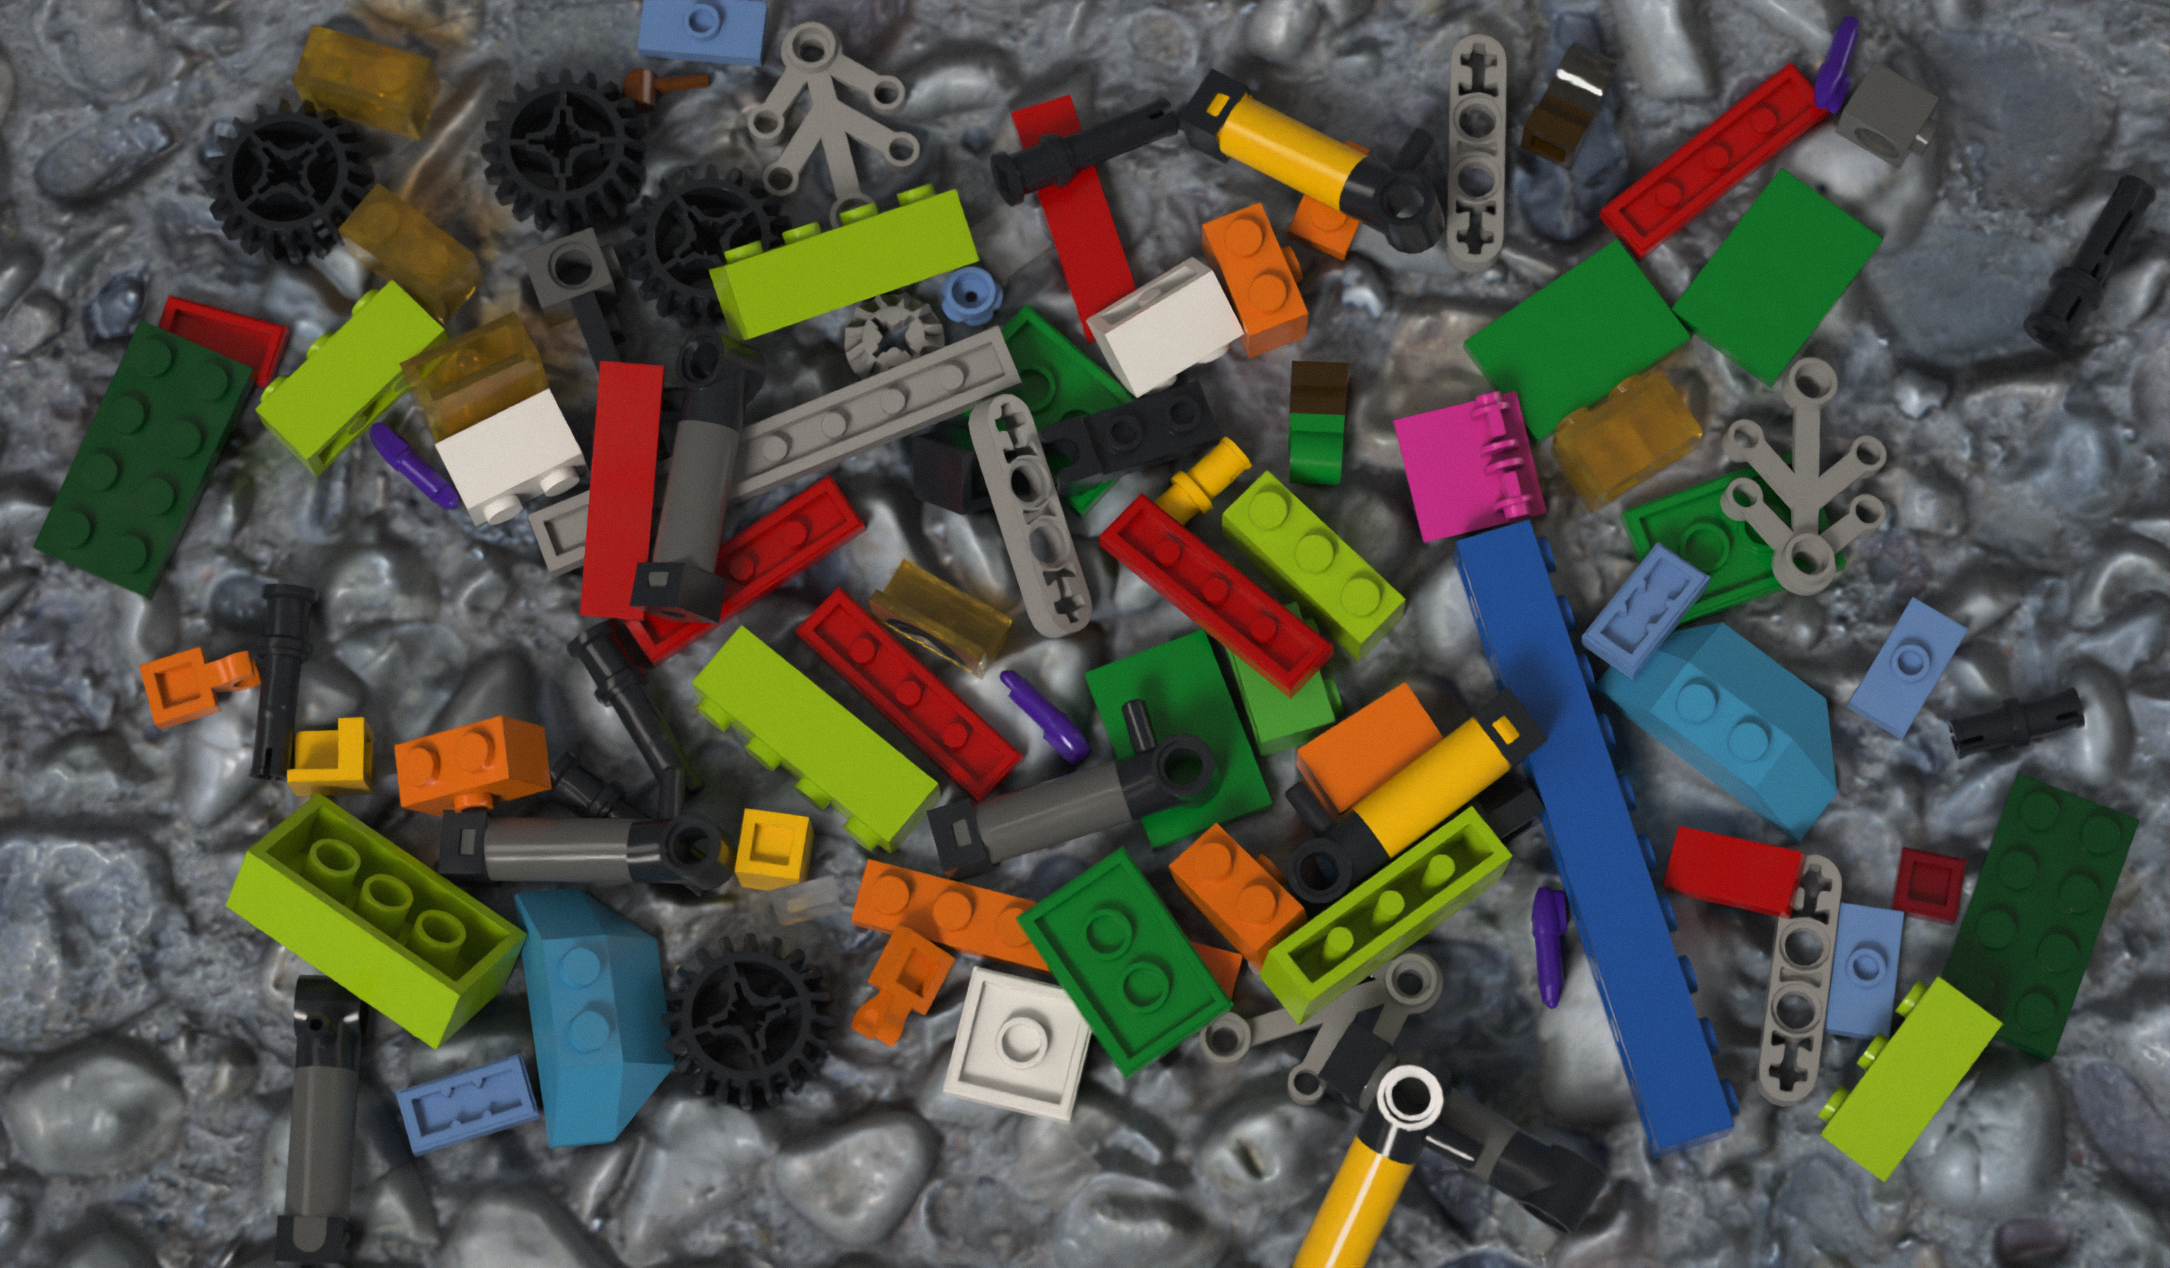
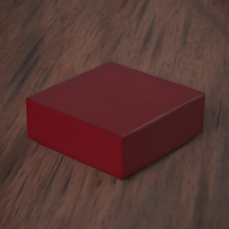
M1902 847L1899 853L1890 910L1903 911L1905 917L1953 926L1957 920L1967 859Z

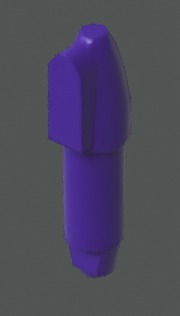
M1844 17L1835 30L1824 62L1819 67L1815 78V105L1817 108L1826 109L1832 114H1835L1840 109L1851 82V78L1847 76V69L1859 39L1858 29L1860 25L1859 20L1855 17Z
M375 423L371 426L369 436L375 448L397 472L400 471L432 502L445 510L458 507L459 496L451 487V484L422 459L414 447L402 437L392 432L383 423Z
M1004 670L1000 673V680L1011 690L1008 697L1044 730L1043 738L1066 761L1075 767L1081 759L1085 760L1090 756L1092 749L1086 736L1078 725L1070 721L1065 712H1061L1035 686L1014 670Z
M1540 887L1535 894L1531 917L1532 935L1535 939L1538 988L1540 989L1542 1003L1546 1004L1550 1009H1555L1560 1002V988L1564 987L1560 937L1567 931L1565 895L1563 890H1551L1549 887Z

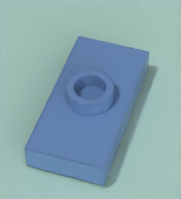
M643 0L637 47L639 57L762 67L768 18L767 1Z
M1657 542L1582 635L1581 645L1634 680L1657 649L1664 643L1708 588L1710 577Z
M1912 597L1846 708L1902 740L1968 629Z
M1840 902L1823 1033L1874 1040L1878 1033L1881 1032L1887 1038H1890L1904 920L1903 911Z
M521 1053L396 1091L412 1152L416 1157L541 1119L525 1059Z

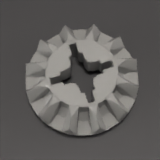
M904 292L900 295L880 294L865 305L857 306L854 316L848 326L845 327L844 345L846 357L851 368L859 378L864 380L945 347L942 323L931 309L929 303H922L912 298L907 292ZM877 325H880L883 329L887 327L892 332H896L901 327L905 328L908 325L909 330L905 334V341L913 356L909 355L905 350L901 352L895 347L880 354L879 350L883 346V337Z

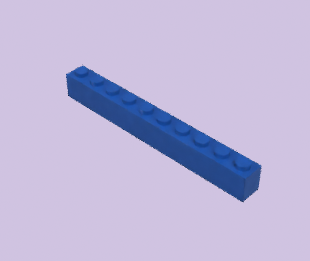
M1530 519L1456 541L1453 560L1498 695L1509 687L1548 738V741L1542 748L1521 764L1529 788H1532L1545 807L1541 824L1652 1157L1657 1159L1728 1137L1734 1128L1732 1118L1740 1115L1738 1101L1728 1078L1718 1079L1711 1058L1712 1055L1719 1053L1712 1024L1707 1016L1699 1019L1697 1017L1690 994L1698 992L1694 970L1687 955L1677 957L1669 933L1677 931L1674 911L1666 894L1656 895L1649 872L1655 871L1657 866L1647 835L1643 833L1636 836L1629 815L1630 811L1636 810V802L1631 784L1625 773L1615 774L1608 753L1616 750L1610 722L1605 713L1595 714L1588 692L1596 689L1590 663L1584 653L1575 655L1568 634L1576 630L1569 601L1565 594L1555 596L1548 575L1556 571L1549 542L1545 535L1535 537Z

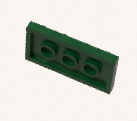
M140 320L33 548L42 554L152 601L258 376V372L252 367Z
M2019 773L2013 779L1940 978L2003 1023L1992 1039L2050 1061L2056 1053L2140 819Z

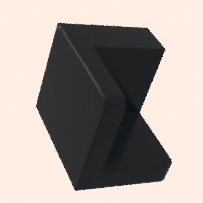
M958 425L913 437V494L917 499L960 515L993 507L970 436L969 427ZM1011 451L1004 453L1006 461L1011 459Z
M1505 773L1456 810L1458 814H1461L1472 806L1505 846L1541 823L1545 807L1532 788L1522 792L1511 774Z

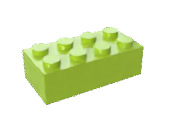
M319 792L247 850L225 905L250 922L254 927L266 933L435 1050L442 1046L504 989L528 935Z

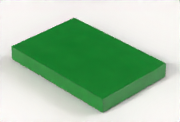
M1781 167L1675 303L1671 311L1685 328L1766 386L1772 388L1880 248L1883 238Z
M1616 239L1465 340L1463 349L1495 392L1500 391L1501 394L1516 391L1526 433L1535 446H1538L1689 344L1691 336Z
M1027 303L1001 330L1023 385V389L1011 394L1020 398L1027 405L1033 417L1037 433L1044 427L1079 415L1084 418L1138 400ZM973 409L960 415L969 422L970 413ZM996 419L995 423L998 431H1007L1004 419ZM1015 450L1011 451V459L1017 457ZM1060 454L1045 457L1055 485L1060 470L1073 465L1068 457ZM1122 477L1099 483L1096 489L1066 499H1059V501L1082 520Z
M1792 452L1779 456L1792 470ZM1752 466L1624 510L1621 513V521L1639 565L1657 542H1659L1710 577L1708 588L1675 629L1786 590L1777 581L1773 573L1772 558L1774 551L1747 521L1730 519L1725 515L1720 506V497L1723 491L1734 479L1749 478L1755 481L1762 489L1763 502L1791 529V509ZM1733 492V498L1737 504L1743 507L1751 506L1749 498L1744 493ZM1824 508L1819 510L1818 535L1831 527ZM1841 551L1835 555L1836 572L1844 570L1846 566V561ZM1793 559L1794 565L1801 572L1811 574V569L1807 562L1802 559Z
M1204 629L1084 673L1086 683L1116 759L1134 754L1121 707L1130 700L1142 699L1146 701L1158 745L1162 740L1175 734L1187 733L1197 736L1209 746L1221 767L1222 782L1218 793L1209 803L1199 808L1185 809L1177 807L1139 819L1152 853L1202 835L1215 823L1223 827L1272 809V800ZM1193 757L1183 758L1178 761L1172 768L1170 774L1171 782L1178 785H1189L1196 781L1202 771V761Z
M1124 846L1016 917V923L1125 1081H1128L1234 1009V1004Z

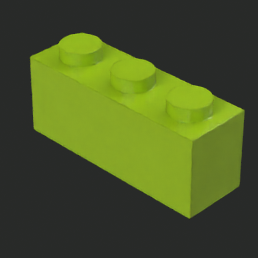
M394 280L387 283L381 290L374 288L363 295L352 310L351 314L353 317L336 333L329 331L320 336L307 351V360L290 376L284 374L271 382L261 395L260 401L262 403L255 408L265 428L316 477L320 476L453 349L445 329Z
M1268 470L1222 513V535L1293 602L1297 601L1299 608L1310 618L1313 617L1316 624L1358 663L1402 620L1406 599Z
M1939 976L1936 977L1930 987L1921 980L1916 982L1895 1010L1906 1018L1891 1039L1881 1032L1878 1033L1856 1063L1867 1072L1852 1092L1840 1085L1817 1115L1827 1123L1820 1135L1884 1183L2003 1024Z

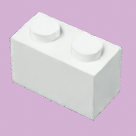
M1193 256L1086 319L1117 382L1137 398L1143 394L1154 395L1164 391L1176 381L1178 373L1195 363H1207L1221 357L1229 350L1230 342L1245 334L1213 270Z
M549 388L435 444L475 526L486 521L490 525L505 522L516 516L523 509V503L543 493L547 497L562 494L579 482L580 475L589 471L584 456Z

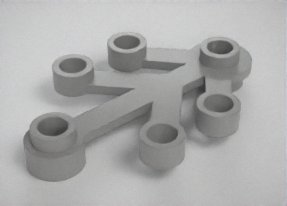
M805 22L792 28L785 36L781 46V56L786 69L764 104L755 107L750 112L747 124L749 134L756 144L764 147L778 144L786 133L784 116L808 84L813 106L778 161L769 164L762 174V181L766 196L776 194L782 204L792 201L800 191L799 175L822 141L837 198L830 210L832 229L843 225L839 213L875 202L871 197L862 194L860 191L847 136L883 155L886 166L897 174H907L915 170L920 163L921 152L919 142L912 134L894 132L837 100L832 79L868 96L871 109L877 115L887 118L898 115L906 105L903 83L891 75L880 76L843 55L841 39L835 30L828 25L820 22ZM809 47H818L824 52L822 58L816 62H807L801 55ZM887 88L893 89L899 94L898 98L890 104L880 103L876 99L878 92ZM763 118H773L778 122L777 128L770 133H761L755 127ZM899 145L909 146L913 150L912 156L904 161L895 160L890 153L893 148ZM779 174L788 175L793 180L791 185L784 190L773 189L770 186V181Z
M1812 357L1797 361L1782 381L1783 397L1789 407L1793 409L1792 470L1765 441L1763 430L1752 420L1740 419L1735 421L1725 432L1721 442L1722 449L1728 458L1739 463L1748 462L1791 509L1790 529L1763 502V492L1760 486L1752 479L1744 477L1734 479L1720 497V506L1726 516L1735 521H1747L1774 551L1772 570L1777 581L1786 590L1801 596H1811L1823 591L1834 578L1836 572L1835 555L1857 537L1873 535L1886 518V509L1877 497L1870 494H1861L1856 496L1845 508L1842 519L1818 535L1819 510L1857 479L1873 477L1885 464L1887 452L1882 442L1872 436L1858 437L1845 451L1844 457L1819 477L1820 410L1825 408L1835 395L1838 380L1829 364L1821 359ZM1797 384L1809 386L1814 393V398H1810L1800 392ZM1741 433L1746 435L1752 443V448H1743L1738 445L1734 434ZM1856 451H1867L1872 456L1874 464L1867 465L1862 463L1857 457ZM1733 492L1744 493L1749 498L1751 506L1743 507L1737 504L1733 498ZM1856 508L1866 509L1872 515L1873 523L1862 522L1856 515ZM1793 559H1802L1810 566L1811 574L1801 572L1794 565Z
M1414 950L1402 951L1369 975L1374 980L1354 986L1300 1026L1285 1008L1247 1020L1233 1012H1228L1199 1032V1047L1204 1058L1211 1064L1219 1067H1231L1244 1060L1249 1052V1048L1322 1025L1303 1063L1298 1064L1290 1071L1287 1080V1090L1290 1097L1299 1104L1311 1105L1318 1102L1324 1095L1320 1083L1316 1092L1305 1095L1295 1088L1294 1081L1296 1077L1303 1073H1310L1318 1079L1317 1075L1358 1013L1384 1006L1372 1033L1393 1046L1407 1017L1427 1012L1439 1000L1443 988L1441 970L1437 963L1425 953ZM1247 960V967L1251 976L1255 980L1264 983L1259 976L1260 972ZM1405 974H1414L1420 978L1422 989L1414 995L1405 994L1398 987L1399 978ZM1222 1031L1231 1032L1238 1042L1235 1049L1228 1053L1216 1050L1212 1044V1039L1217 1033Z

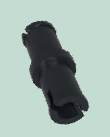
M2074 687L2067 688L2066 691L2019 702L2017 697L2003 700V707L1958 719H1948L1949 732L1954 733V736L1950 737L1959 760L1969 755L2013 744L2015 749L2029 747L2030 739L2073 728L2079 729L2085 726L2084 715L2082 713L2078 714V710H2082V705Z

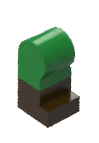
M1292 361L1288 450H1290L1289 484L1340 486L1349 363Z

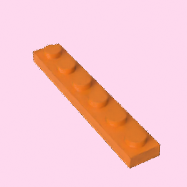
M872 859L867 860L851 917L852 925L892 935L896 926L900 925L914 930L940 948L1054 977L1016 923V917L1039 902ZM1191 942L1232 1001L1243 955Z

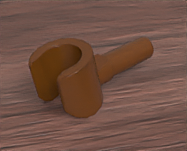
M634 69L625 77L622 99L626 97L632 98L637 108L636 113H649L655 109L656 93L669 94V92L708 88V74L703 72L667 77V75L658 76L655 72L647 69Z

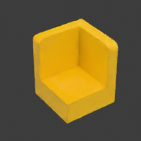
M364 717L338 718V730L299 731L295 735V769L287 770V784L296 796H315L318 792L323 796L373 794V731Z
M745 808L735 865V874L742 887L805 896L814 841V830L809 817Z

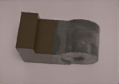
M1573 42L1564 55L1538 106H1535L1524 126L1520 148L1571 171L1602 110L1601 105L1615 78L1619 62L1577 42Z

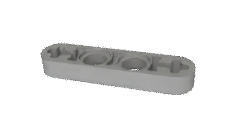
M1483 34L1469 35L1460 40L1453 49L1449 68L1445 246L1447 257L1451 263L1461 271L1472 274L1485 272L1494 266L1500 257L1504 238L1507 59L1501 44L1491 36ZM1472 54L1483 55L1484 63L1490 66L1485 70L1483 93H1471L1472 69L1466 66V64L1470 63ZM1471 110L1484 111L1493 119L1495 128L1489 135L1483 138L1469 137L1460 128V118ZM1476 168L1487 172L1493 180L1494 186L1491 191L1481 197L1468 196L1462 192L1458 185V178L1466 170ZM1456 210H1460L1463 213L1457 214ZM1493 211L1494 215H1491L1487 212ZM1482 213L1480 237L1481 240L1491 243L1483 244L1481 254L1474 255L1469 253L1468 244L1458 241L1467 238L1469 215Z
M1012 394L998 395L974 407L970 413L968 423L970 436L1029 618L1034 628L1040 634L1049 638H1060L1079 632L1087 626L1092 614L1091 597L1033 417L1027 405L1020 398ZM1004 419L1007 431L999 432L995 420ZM1015 450L1017 457L1006 461L1004 453ZM1014 470L1022 472L1029 482L1030 496L1027 502L1020 500L1012 489L1011 477ZM1035 530L1042 533L1049 543L1050 555L1046 563L1040 561L1032 551L1031 536ZM1055 572L1057 580L1046 583L1044 575ZM1062 600L1066 612L1058 615L1054 602Z
M1817 854L1805 855L1807 859L1801 880H1803L1807 871L1812 870L1818 873V883L1828 886V891H1821L1814 902L1812 917L1826 916V924L1810 917L1787 919L1776 916L1756 1066V1085L1766 1100L1781 1107L1794 1106L1803 1102L1813 1090L1819 1071L1842 892V879L1837 866L1828 858ZM1801 887L1798 888L1792 910L1793 913L1798 915L1803 910L1805 898L1804 889ZM1795 932L1812 934L1821 946L1819 960L1806 966L1798 965L1790 960L1785 952V942L1789 935ZM1787 995L1804 997L1810 1003L1813 1010L1811 1023L1802 1029L1786 1027L1777 1015L1778 1001ZM1772 1036L1787 1043L1806 1041L1810 1043L1809 1051L1800 1046L1795 1050L1793 1070L1798 1074H1804V1081L1795 1082L1790 1092L1780 1090L1779 1079L1769 1076V1069H1778L1782 1063L1785 1051V1044L1775 1046L1771 1044Z

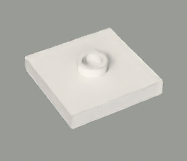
M974 966L943 1087V1095L1070 1125L1092 1032L1060 986Z

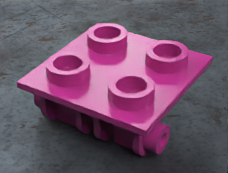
M1500 391L1490 392L1475 397L1476 401L1393 420L1423 543L1547 513L1516 391L1501 394Z

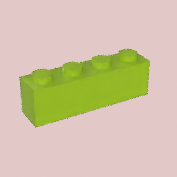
M929 183L896 194L900 204L898 207L879 213L876 203L872 202L839 213L843 224L841 226L821 232L818 221L782 232L785 245L763 251L761 242L758 240L725 251L724 255L727 264L710 269L709 273L731 338L738 341L751 339L979 261L957 190L953 189L936 194L933 184Z
M743 625L736 630L691 682L696 697L700 700L696 709L706 720L722 732H725L731 725L750 740L744 748L753 758L772 772L779 765L798 779L793 788L800 796L820 811H823L830 805L847 819L846 823L842 826L843 829L856 842L869 851H872L879 845L892 856L927 815L926 811L931 810L941 798L939 784Z
M1471 806L1270 949L1259 976L1300 1026L1497 884L1513 855Z

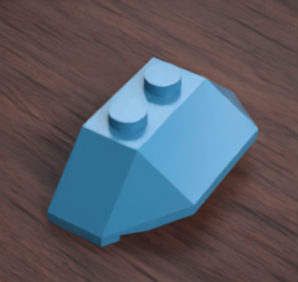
M1723 622L1673 631L1634 680L1610 665L1595 684L1596 689L1592 691L1594 694L1797 845L1837 794L1826 698Z
M580 888L517 893L514 896L518 928L528 934L521 951L549 1149L612 1143L675 1065L674 1054H668L663 1044L664 1040L671 1036L670 1029L664 1028L660 1022L661 1015L667 1013L657 939Z

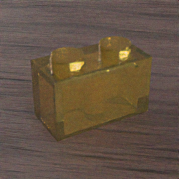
M317 25L312 26L292 80L302 103L307 98L314 103L317 111L323 112L330 107L341 118L420 141L441 86L431 58Z
M380 183L374 186L338 229L351 256L387 283L394 280L416 303L445 326L485 279L474 253Z
M515 311L399 363L415 410L434 444L548 388L550 389L540 355Z
M1661 370L1646 379H1643L1640 374H1635L1625 379L1608 394L1611 399L1610 401L1590 412L1587 406L1581 407L1562 419L1556 426L1558 433L1554 435L1550 454L1591 514L1695 451L1698 447L1703 430Z

